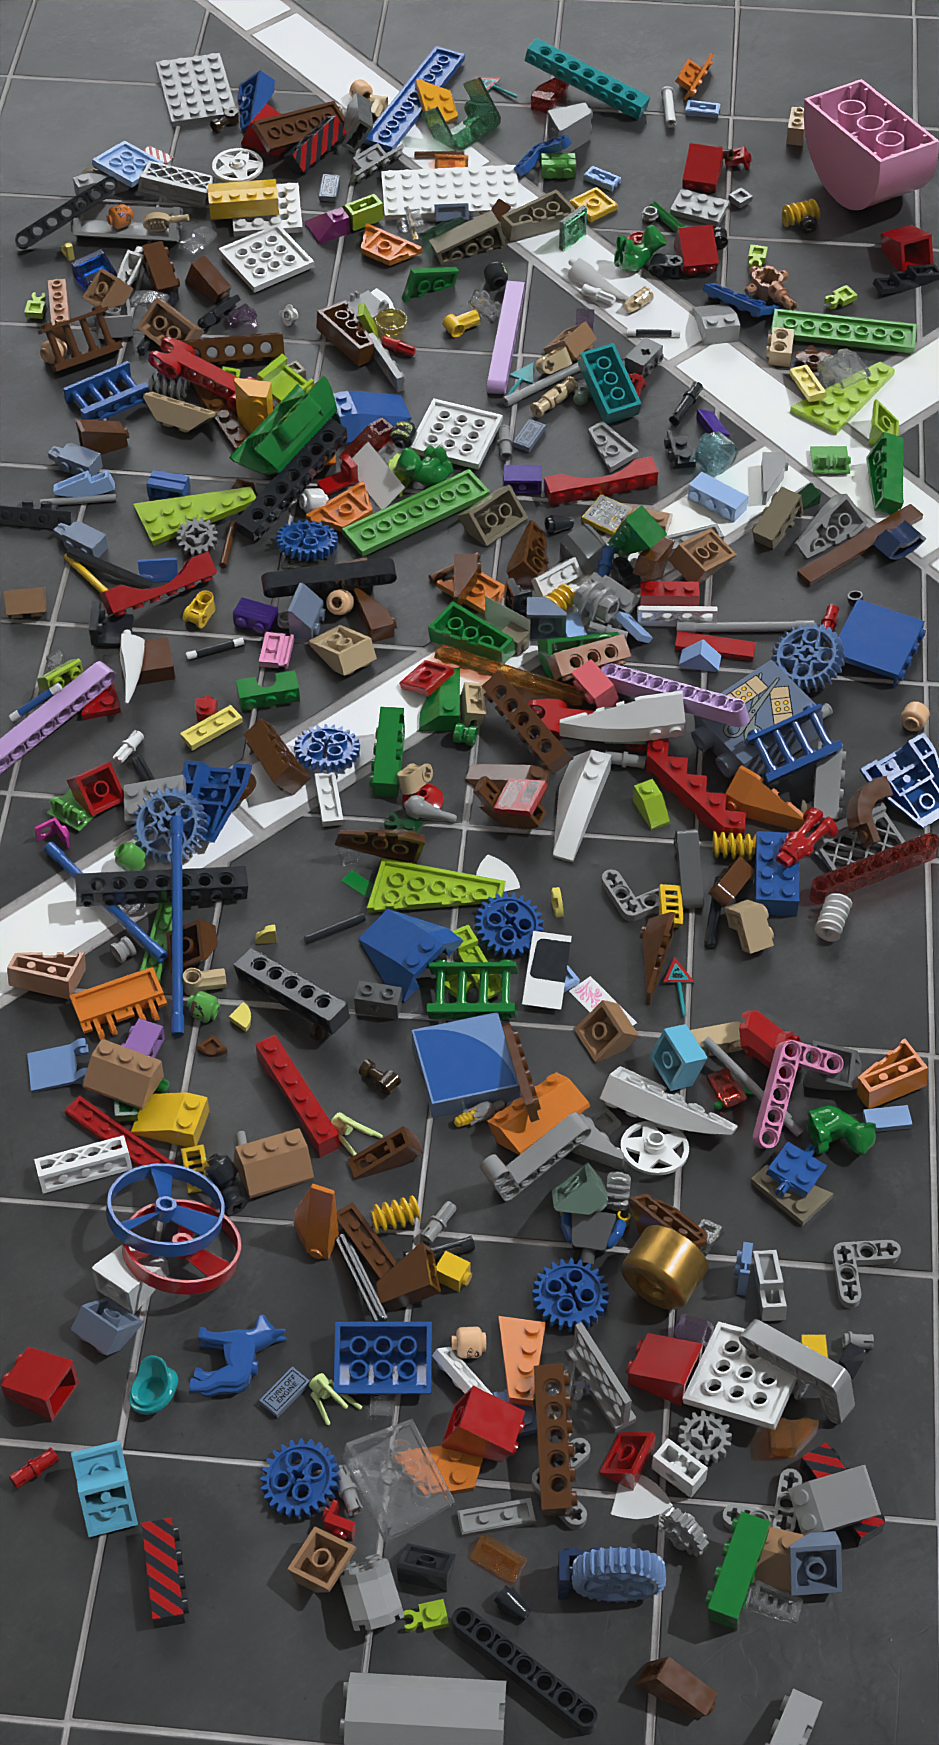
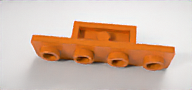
M711 53L702 67L689 58L685 62L675 79L676 83L687 90L683 98L684 101L688 97L692 98L696 93L697 88L703 81L701 79L705 77L708 72L707 70L713 63L711 59L714 54Z

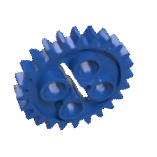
M298 520V523L291 522V525L284 524V527H280V531H277L276 535L277 548H280L279 552H284L285 556L291 555V559L298 557L299 561L302 558L308 561L309 558H312L316 561L317 557L323 559V555L329 557L330 553L334 554V550H337L338 537L337 532H334L333 528L329 529V525L323 526V522L316 524L315 520L312 523L305 520L302 523Z
M327 724L324 725V728L316 725V729L309 727V732L303 730L302 735H298V739L295 740L294 754L296 759H299L300 764L304 763V768L311 766V771L319 769V773H322L323 770H326L330 774L331 770H334L338 773L339 768L345 771L346 766L352 767V762H357V758L360 757L359 738H355V733L350 734L349 729L343 731V726L337 729L335 724L331 728Z
M504 892V896L501 898L497 893L495 900L488 897L487 903L482 902L481 908L477 910V916H475L474 920L476 923L474 930L478 931L476 938H482L481 945L488 944L487 951L492 948L495 949V956L502 952V957L505 958L506 954L509 953L513 959L515 953L522 957L523 950L529 954L533 931H544V928H542L544 920H540L542 913H535L537 905L531 907V900L524 902V895L517 899L514 892L511 897H508L507 892ZM507 910H512L515 914L508 913ZM494 920L498 922V924H492L490 921ZM520 926H525L528 930H523ZM503 937H509L511 940L507 941Z
M570 1258L569 1264H565L564 1260L560 1259L559 1266L551 1262V1270L544 1267V1274H537L538 1281H534V1290H532V1297H534L533 1306H538L536 1308L537 1314L543 1313V1322L550 1319V1327L557 1323L559 1324V1331L564 1326H567L568 1332H571L572 1326L580 1322L587 1328H590V1320L598 1323V1316H604V1309L608 1307V1301L606 1300H609V1293L606 1292L608 1291V1284L604 1283V1275L598 1276V1268L591 1271V1263L584 1267L582 1266L581 1259L577 1264H574L572 1258ZM571 1279H578V1280H580V1281H579V1282H572V1281H570V1280H571ZM555 1288V1289H558L559 1291H558V1292H551L550 1289ZM588 1297L591 1301H584L582 1298ZM568 1307L571 1310L563 1311L561 1308Z
M300 1438L298 1445H295L293 1440H290V1447L288 1448L281 1444L282 1451L279 1453L273 1450L275 1458L266 1459L270 1466L262 1467L263 1472L266 1474V1476L260 1477L261 1482L265 1484L261 1487L263 1493L266 1494L264 1496L265 1500L270 1502L269 1505L273 1510L277 1509L279 1515L282 1516L286 1512L289 1519L292 1518L294 1513L298 1519L302 1518L303 1513H306L310 1518L311 1510L314 1509L317 1513H321L319 1506L321 1504L326 1507L329 1506L326 1499H335L331 1491L339 1490L338 1484L334 1482L341 1480L339 1473H336L340 1470L339 1465L335 1463L337 1459L334 1454L330 1455L331 1451L328 1447L324 1448L321 1442L315 1445L312 1439L308 1441L307 1445L302 1438ZM302 1459L299 1465L292 1466L295 1460ZM322 1470L319 1476L312 1477L315 1471ZM289 1480L286 1486L279 1487L282 1481ZM309 1491L306 1497L299 1498L302 1492Z

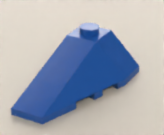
M261 70L239 84L237 99L241 104L239 111L242 113L240 116L242 131L248 129L250 122L267 104L275 90V80Z

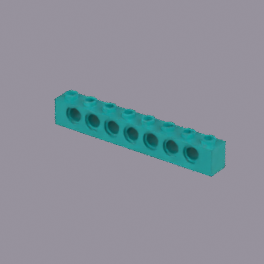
M538 38L527 48L525 62L637 120L647 110L650 96Z

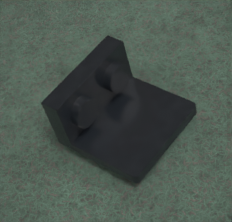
M92 601L89 623L91 646H120L121 634H123L124 630H130L132 635L133 614H123L118 617L115 614L108 616V614H105V609H101L100 601Z

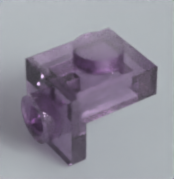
M244 304L229 313V325L235 329L249 322L255 327L257 326V313L253 308L251 309L247 304Z
M577 309L576 325L586 321L593 331L595 309Z

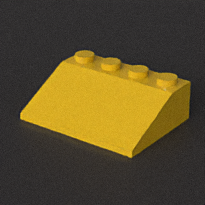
M276 179L208 184L211 220L279 215Z

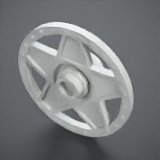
M234 148L218 154L213 160L212 168L214 174L223 181L243 182L256 178L262 172L263 161L252 150ZM233 153H238L235 157L229 155ZM249 156H253L257 161L249 160ZM219 161L223 166L217 170L216 165ZM256 170L253 174L247 176L248 171Z
M649 1120L634 1124L626 1130L621 1140V1150L624 1153L625 1161L635 1170L649 1175H666L677 1171L685 1164L689 1154V1144L685 1135L678 1128L661 1125ZM657 1127L666 1129L672 1133L663 1134L659 1132ZM642 1128V1137L629 1138L632 1133ZM683 1144L684 1152L680 1159L674 1152V1149ZM627 1150L640 1155L638 1163L629 1156ZM658 1162L669 1166L662 1169H652Z

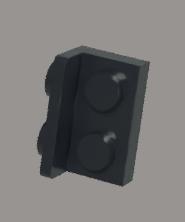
M671 430L667 431V438H664V447L668 449V461L672 462L673 468L696 467V459L689 437H673Z
M514 578L506 579L504 606L527 618V597H532L533 592L531 589L522 591Z

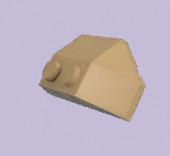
M154 392L145 393L143 396L156 421L163 422L162 425L167 427H178L182 432H190V430L197 429L217 416L215 411Z

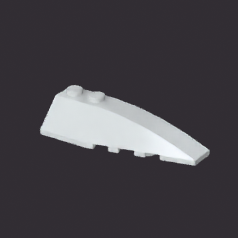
M682 691L639 696L635 698L634 702L624 704V701L616 703L617 707L606 710L604 707H601L589 715L584 712L559 720L560 736L582 740L633 742L670 737L676 738L684 736L685 733Z
M590 750L574 756V759L569 762L559 786L553 858L573 863L611 768L610 754Z
M621 1066L609 1074L600 1097L609 1107H619L626 1110L625 1113L631 1117L637 1118L639 1116L661 1125L682 1130L732 1135L738 1127L715 1113L710 1112L707 1115L704 1113L705 1110L702 1106L696 1103L687 1104L684 1102L683 1096L677 1093L675 1095L665 1092L666 1087Z

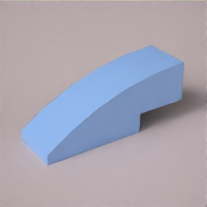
M109 470L92 477L89 471H85L54 484L53 492L55 495L67 497L93 496L115 490V482Z

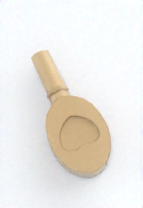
M162 212L149 213L144 217L143 227L149 231H164L169 228V223L189 221V215L169 216Z

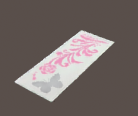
M591 976L569 990L589 1012L602 1000L617 1003ZM621 1007L631 1024L635 1025L637 1022Z

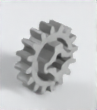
M193 517L191 522L186 519V525L180 524L181 530H177L178 537L176 539L180 550L184 549L185 555L191 552V557H194L195 554L200 555L208 552L209 549L215 550L213 544H218V532L215 525H211L210 520L204 522L203 517L200 520H196V517Z
M702 1411L699 1417L692 1413L691 1420L688 1418L684 1419V1426L680 1425L678 1442L682 1443L681 1448L685 1451L687 1450V1453L694 1456L695 1459L698 1461L700 1459L704 1460L705 1465H708L709 1459H712L714 1463H718V1455L725 1458L726 1450H730L731 1443L729 1441H731L732 1434L727 1433L729 1431L728 1424L722 1425V1417L716 1420L714 1412L710 1416H706L705 1411ZM703 1432L704 1436H706L707 1444H705V1439L702 1436Z
M670 1507L660 1516L659 1522L663 1524L661 1527L665 1530V1535L670 1538L677 1549L686 1550L689 1555L693 1554L695 1557H698L708 1548L709 1541L706 1540L707 1535L704 1534L703 1528L698 1525L691 1514L686 1512L683 1514L679 1508L675 1510L673 1507Z

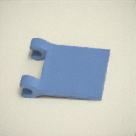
M85 1038L77 1039L69 1045L27 1053L32 1093L71 1084H83L87 1068L77 1071L75 1054L85 1055L89 1053Z

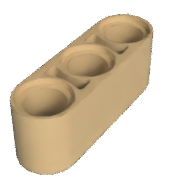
M731 1022L690 1030L707 1057L714 1056L703 1044L707 1037H710L725 1053L742 1050L739 1033L741 1022Z

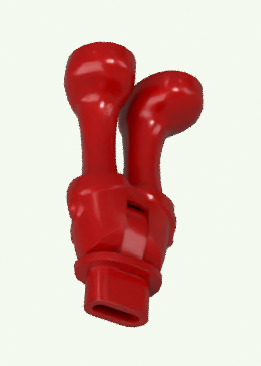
M809 808L803 814L804 824L796 832L792 831L785 837V842L779 848V854L775 857L776 861L784 867L788 868L791 864L795 865L802 858L810 856L814 850L813 846L822 836L826 839H833L838 834V827L831 817L827 816L822 821L823 812L820 809ZM821 822L809 837H804L812 827H816Z

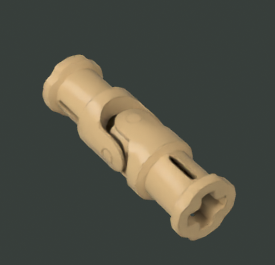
M568 376L563 383L557 384L542 395L538 402L530 405L533 415L540 418L544 415V412L553 409L557 404L566 399L569 393L578 389L577 381L572 376Z

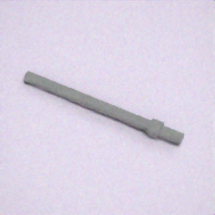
M707 1037L703 1044L762 1102L764 1091L710 1037ZM786 1111L782 1126H786L798 1138L804 1131L792 1120V1116Z

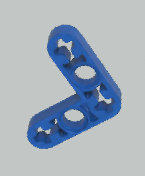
M568 135L534 145L514 167L517 176L520 177L528 173L541 158V153L551 154L569 147L572 142Z

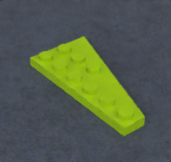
M878 362L826 388V398L816 402H808L807 399H804L792 405L790 412L837 435L895 374V369L882 362Z
M251 487L134 503L133 505L152 545L156 546L178 537L177 530H181L180 524L186 525V519L191 522L193 517H196V520H200L203 517L204 522L210 520L213 523L247 509L256 499V496Z
M382 858L367 906V913L385 912L387 909L399 911L487 903L488 897L495 900L497 893L501 898L503 897L506 881Z

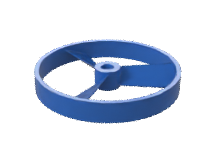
M147 1164L125 1172L112 1184L107 1197L106 1218L115 1236L129 1247L149 1255L178 1257L198 1252L217 1238L222 1228L225 1204L222 1194L215 1184L199 1172L174 1164ZM153 1178L159 1196L156 1200L154 1213L119 1222L111 1206V1202L116 1194L131 1183ZM172 1179L187 1182L205 1192L216 1205L219 1217L178 1206L176 1201L171 1198ZM155 1217L156 1220L163 1223L173 1221L200 1235V1237L183 1242H159L143 1238L130 1230Z

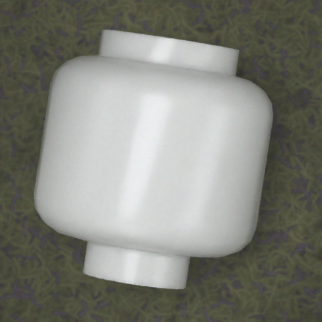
M320 488L305 489L299 496V505L306 513L325 506L328 501L327 494Z

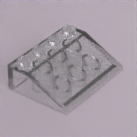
M413 1419L346 1443L342 1458L384 1542L408 1533L455 1505V1500Z

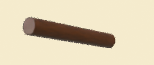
M414 151V158H464V151Z
M234 521L229 523L219 564L221 568H226L236 531V523Z
M479 552L473 553L477 554V560L481 558ZM454 563L428 576L429 580L433 582L454 572Z

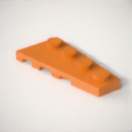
M498 1316L508 1402L533 1406L535 1396L534 1366L540 1364L546 1322Z

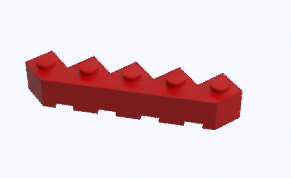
M648 740L646 770L650 774H654L659 779V783L669 792H673L683 806L688 810H692L703 825L715 831L718 838L721 832L725 833L726 838L730 832L733 833L734 839H736L738 833H741L742 838H744L746 812L725 810L726 794L706 792L707 776L687 774L688 758L668 756L669 740Z

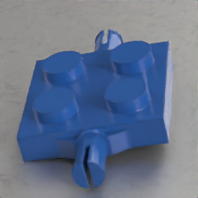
M787 1142L766 1172V1175L775 1179L780 1185L775 1190L777 1196L780 1193L779 1197L782 1198L787 1190L796 1192L804 1198L807 1197L827 1165L812 1157L817 1151L815 1145L812 1148L813 1144H809L806 1150L803 1151Z

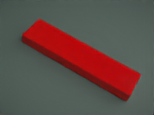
M682 631L677 633L675 650L682 651V649L704 640L721 657L753 661L756 642Z

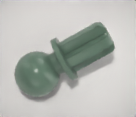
M587 384L581 386L580 391L576 392L573 397L574 403L578 406L585 405L588 398L592 397Z

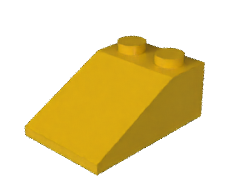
M187 1092L153 1094L144 1109H139L138 1121L134 1122L131 1133L185 1147L197 1146L210 1112L208 1098Z

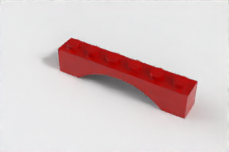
M652 456L635 459L621 471L604 477L579 478L565 474L544 477V493L549 505L553 506L599 497L601 494L609 495L658 485L659 471Z
M208 551L188 559L176 577L163 586L152 589H137L120 585L99 595L108 616L115 614L118 617L127 613L125 609L132 607L133 610L144 606L143 602L150 601V603L161 600V595L167 594L168 597L179 593V588L190 589L196 586L195 582L200 580L202 583L208 582L213 579L212 575L216 574L217 571Z
M273 1035L256 1043L257 1059L267 1075L278 1084L289 1100L305 1130L309 1142L318 1156L321 1158L339 1149L338 1132L277 1036Z

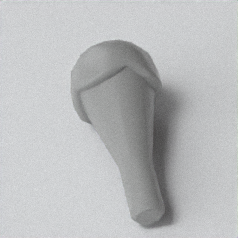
M411 796L404 804L406 814L416 820L418 818H435L454 823L457 819L456 815L440 810L425 801V798L422 796Z

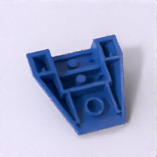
M357 391L334 393L337 405L336 414L340 425L347 428L348 440L345 445L365 442L393 429L399 421H411L410 413L401 395Z
M924 732L909 740L899 750L879 761L876 759L859 770L867 782L878 777L887 776L893 795L886 800L921 829L939 819V759L934 746Z
M185 760L181 775H184L186 778V793H190L194 798L198 799L199 804L204 807L202 812L207 814V817L204 819L208 822V825L203 827L208 830V833H202L206 841L200 840L199 842L215 843L247 787L252 765L234 763L232 769L214 768L202 761ZM191 811L184 815V819H188L191 816ZM194 826L185 831L188 839L192 835Z
M389 909L359 937L361 945L385 984L402 987L403 1002H406L419 988L416 978L429 966V962H433L441 952L450 956L463 943V939L446 927Z

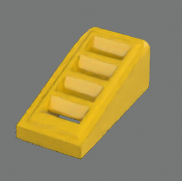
M660 884L659 915L675 912L674 928H680L683 925L681 886ZM665 891H675V895H667ZM666 899H675V903L666 902ZM666 907H675V910H666Z
M204 1145L181 1149L184 1167L189 1168L192 1165L202 1164V1167L192 1170L204 1173V1168L207 1165ZM201 1155V1159L188 1161L190 1157ZM187 1183L188 1194L202 1191L196 1186L192 1187L191 1184Z

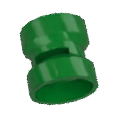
M457 723L453 742L458 744L463 742L467 746L474 747L478 735V727H466L464 724Z

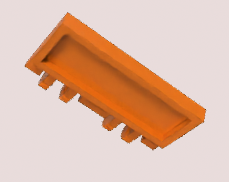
M153 967L69 995L83 1033L93 1031L90 1024L93 1022L99 1040L105 1039L104 1031L100 1026L104 1023H108L110 1033L113 1036L118 1034L112 1015L115 1016L117 1022L134 1017L135 1014L132 1009L134 1008L138 1019L146 1021L142 1010L149 1008L152 1019L157 1021L160 1019L153 1001L156 1000L159 1008L168 1005Z

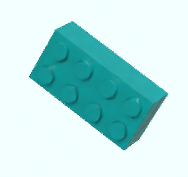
M611 343L581 352L578 366L603 422L610 424L639 415L642 403L615 344Z

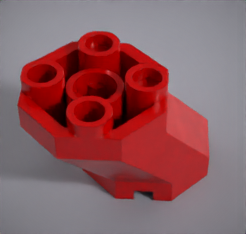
M748 1010L742 1013V1018L746 1019L745 1023H740L739 1027L741 1048L748 1051L745 1053L746 1057H756L769 1069L771 1068L775 1049L779 1043L789 1040L801 1042L799 1035H794L793 1031H783L758 1010ZM787 1045L785 1047V1054L790 1057L792 1049ZM783 1067L779 1069L781 1078L786 1077V1070Z

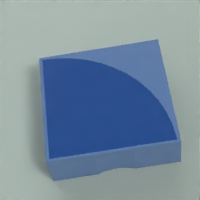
M498 1012L412 1030V1046L419 1071L424 1078L425 1093L432 1118L463 1112V1110L472 1108L485 1101L493 1103L502 1099L506 1103L520 1098V1085Z

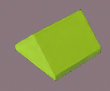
M877 399L873 402L870 420L869 445L872 446L875 445L883 432L896 436L899 434V420Z

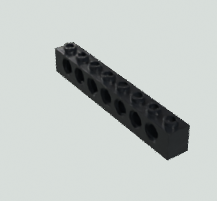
M330 418L235 521L237 532L254 543L258 538H262L267 528L277 521L278 516L288 509L294 498L299 497L302 489L312 482L317 472L319 473L323 470L325 463L329 459L331 460L335 456L336 451L346 444L348 440L347 428Z
M246 866L182 869L183 902L247 899L248 879ZM172 869L75 873L76 907L172 903Z

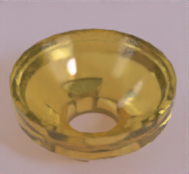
M384 309L377 313L375 317L376 328L387 336L398 335L407 326V316L399 309Z

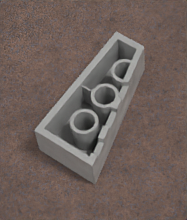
M818 741L816 750L822 748V742ZM843 748L839 753L814 764V798L812 808L820 809L823 812L822 821L827 816L831 817L835 823L842 819L843 808L839 807V801H843L844 789H840V783L844 782L845 770H841L842 764H845L846 751H843Z

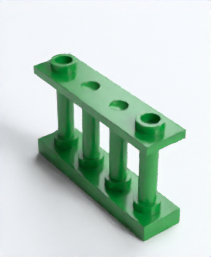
M445 960L429 962L431 974L436 975L435 1002L427 1003L429 1019H467L498 1012L500 1019H517L515 1003L510 1002V974H518L516 962L511 960H501L500 962H447ZM445 974H458L457 1001L455 1003L444 1002ZM467 974H480L479 1001L477 1003L466 1002ZM489 974H502L501 1001L498 1003L488 1002Z

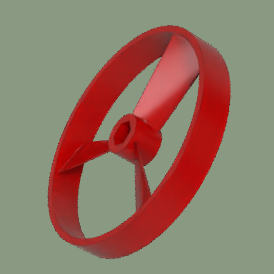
M174 1199L178 1206L219 1217L218 1210L209 1205L191 1200ZM156 1202L143 1207L130 1219L154 1213ZM224 1215L221 1229L233 1242L236 1256L231 1263L204 1249L189 1255L174 1257L176 1259L188 1260L207 1276V1278L197 1280L172 1279L150 1271L137 1260L152 1255L137 1250L130 1251L129 1246L125 1243H122V1255L131 1273L148 1286L173 1294H199L216 1289L232 1277L239 1264L241 1238L236 1226ZM179 1225V1233L173 1236L172 1242L192 1240L194 1232Z

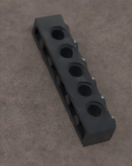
M251 948L233 964L239 980L332 1035L350 1019L348 1004L343 999H338L326 989L315 986L312 981L305 980L295 971L284 968L278 961H272L262 952H257Z

